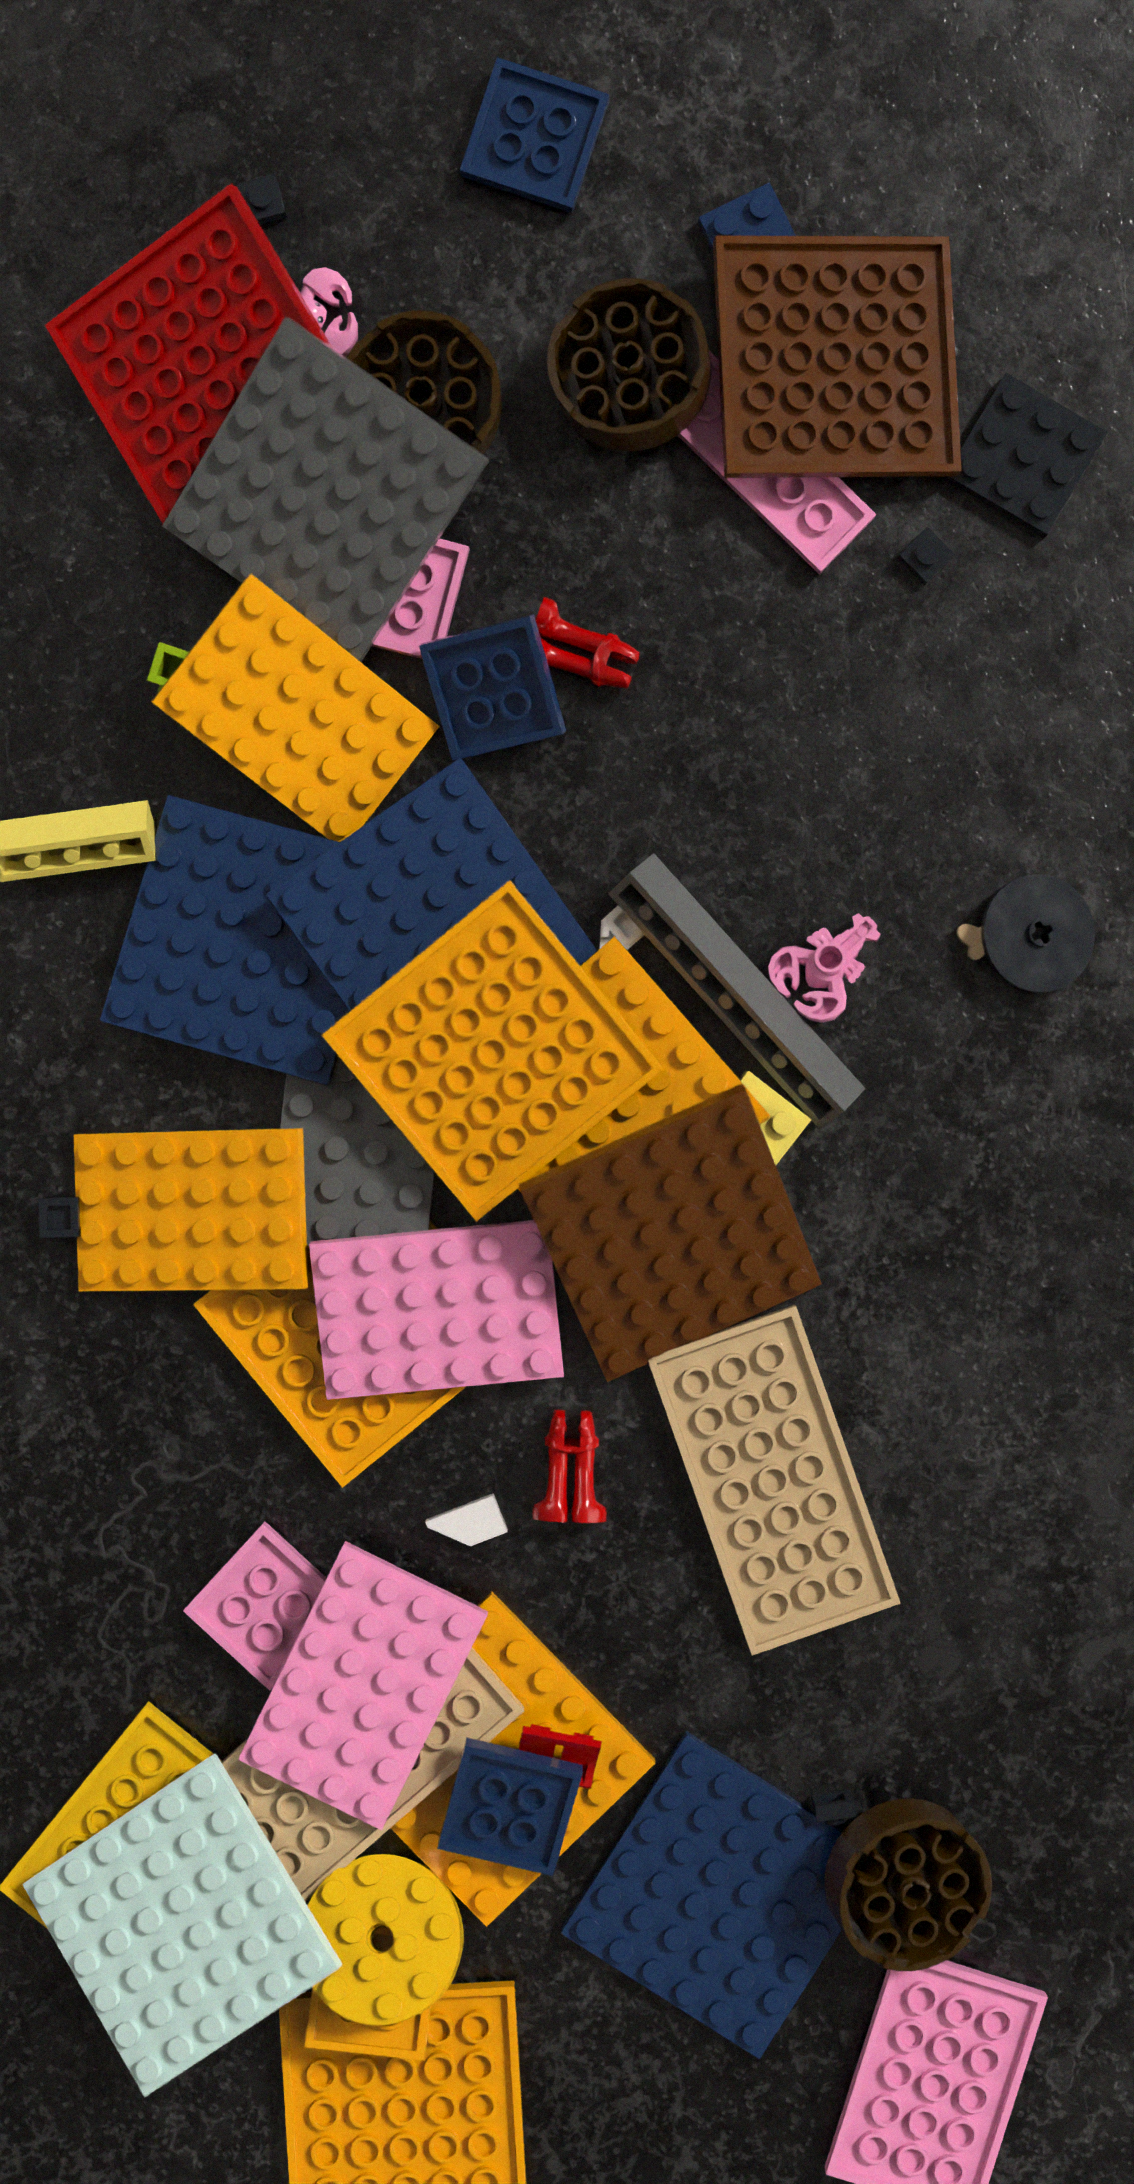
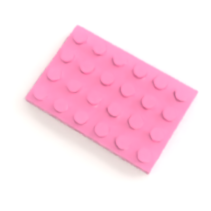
M534 1220L310 1242L309 1249L327 1400L564 1377L553 1261Z
M345 1541L238 1760L382 1830L480 1632L488 1611Z
M947 1960L933 1967L917 1971L887 1969L824 2166L826 2175L854 2184H989L1048 1999L1045 1991Z

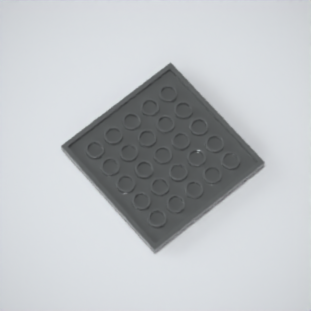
M285 317L162 527L241 583L244 582L249 574L254 575L358 661L362 662L489 459L295 321Z

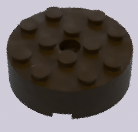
M624 278L605 282L579 296L572 303L573 307L564 316L560 324L557 322L550 339L547 357L550 382L560 409L567 421L585 439L601 447L617 451H641L654 448L679 435L700 412L709 392L711 382V359L702 322L694 308L685 298L683 300L675 293L666 289V285L640 278ZM629 362H636L634 365L631 366V369L623 367L625 364Z
M408 311L392 315L376 323L377 326L367 333L361 341L358 340L347 357L348 360L482 455L485 454L494 440L499 427L502 398L499 374L492 354L471 331V328L459 320L442 313ZM419 391L431 393V397L426 402H422V404H418L411 399Z
M904 1798L887 1801L868 1809L845 1828L829 1855L825 1870L824 1887L826 1900L833 1917L853 1947L863 1957L866 1956L889 1970L917 1971L933 1967L948 1960L970 1942L971 1939L968 1935L974 1929L980 1918L984 1920L987 1914L992 1893V1878L989 1863L983 1850L955 1816L935 1803L921 1799Z

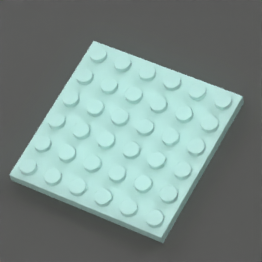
M216 1753L22 1884L144 2097L343 1965Z

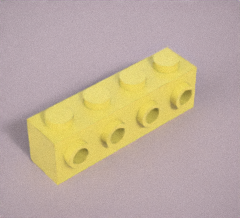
M148 800L0 821V882L155 861V836L157 831Z

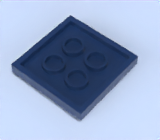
M497 57L460 167V176L573 213L609 104L610 94Z
M534 614L424 642L419 645L452 761L460 757L466 758L561 735L566 732Z
M466 1737L437 1849L553 1876L582 1778L583 1765Z

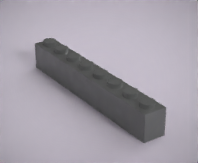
M654 853L633 869L608 893L820 1130L842 1114L865 1090V1087Z

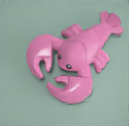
M326 267L313 269L303 279V286L300 291L321 328L326 320L327 311L323 305L314 300L315 295L330 306L339 307V300L334 298L332 294L336 291L343 296L346 306L352 305V292L347 281L337 271ZM352 312L348 313V323L344 331L339 330V326L343 322L342 316L339 315L333 319L324 333L333 349L344 357L349 355L351 349L358 341V323Z
M859 913L852 916L854 927L850 930L847 929L842 934H838L834 939L827 928H821L819 931L814 932L812 936H808L807 941L816 947V950L787 946L782 947L771 957L768 966L770 982L783 997L789 998L791 996L784 983L786 978L791 979V987L796 990L799 986L800 965L806 966L805 979L808 986L828 988L829 992L812 991L802 995L805 1001H813L816 1004L815 1006L810 1007L796 1000L793 1005L799 1014L811 1021L824 1023L835 1020L844 1012L847 995L843 977L846 976L851 984L856 982V978H859L865 968L863 963L855 960L858 952L862 949L863 943L866 940L877 942L881 935L877 931V924L869 916L862 917Z

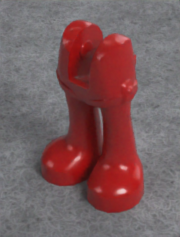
M544 597L536 617L540 636L555 639L594 653L591 660L552 646L541 638L548 667L578 674L590 679L592 684L598 687L607 685L628 688L632 679L631 676L606 664L609 657L625 663L637 664L640 652L621 641L616 634L609 633L608 635H603L565 621L559 616L557 603L552 599Z
M554 1410L550 1430L545 1437V1445L549 1450V1473L546 1495L543 1500L534 1504L532 1519L548 1522H567L568 1454H574L575 1484L571 1521L575 1523L606 1522V1508L596 1501L594 1493L595 1449L599 1446V1438L595 1435L592 1412L581 1410L580 1423L578 1425L580 1438H564L567 1430L565 1410Z

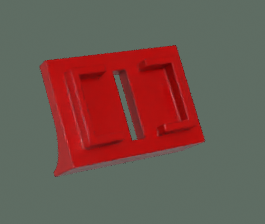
M531 1724V1727L523 1726L518 1750L583 1765V1774L579 1787L591 1789L602 1741L594 1740V1736L575 1732L574 1735L550 1731L551 1728L534 1724ZM556 1745L563 1746L560 1757L553 1756Z

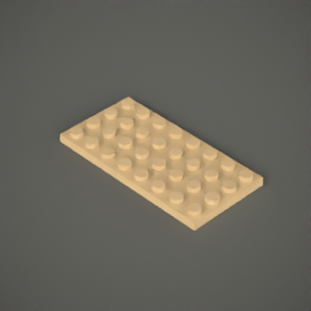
M796 1305L726 1328L648 1360L751 1655L901 1604Z
M472 1647L382 1830L238 1760L247 1740L221 1763L306 1902L333 1871L338 1868H345L458 1769L466 1737L490 1742L521 1715L525 1707Z

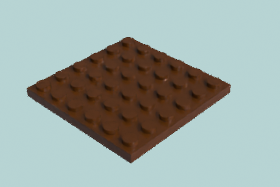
M715 236L713 240L724 478L958 476L962 469L949 237Z
M742 1083L518 1184L607 1382L648 1364V1360L655 1356H660L664 1352L712 1335L822 1284L753 1105Z

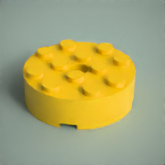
M388 1854L369 1855L354 1859L345 1868H338L333 1871L319 1885L307 1905L343 1964L339 1969L313 1985L312 1988L319 1998L339 2015L354 2022L368 2025L398 2023L413 2018L430 2008L441 1998L452 1983L460 1963L464 1943L461 1914L449 1888L434 1872L422 1864L404 1857ZM385 1926L392 1931L394 1940L388 1950L380 1951L374 1946L373 1937L378 1928Z

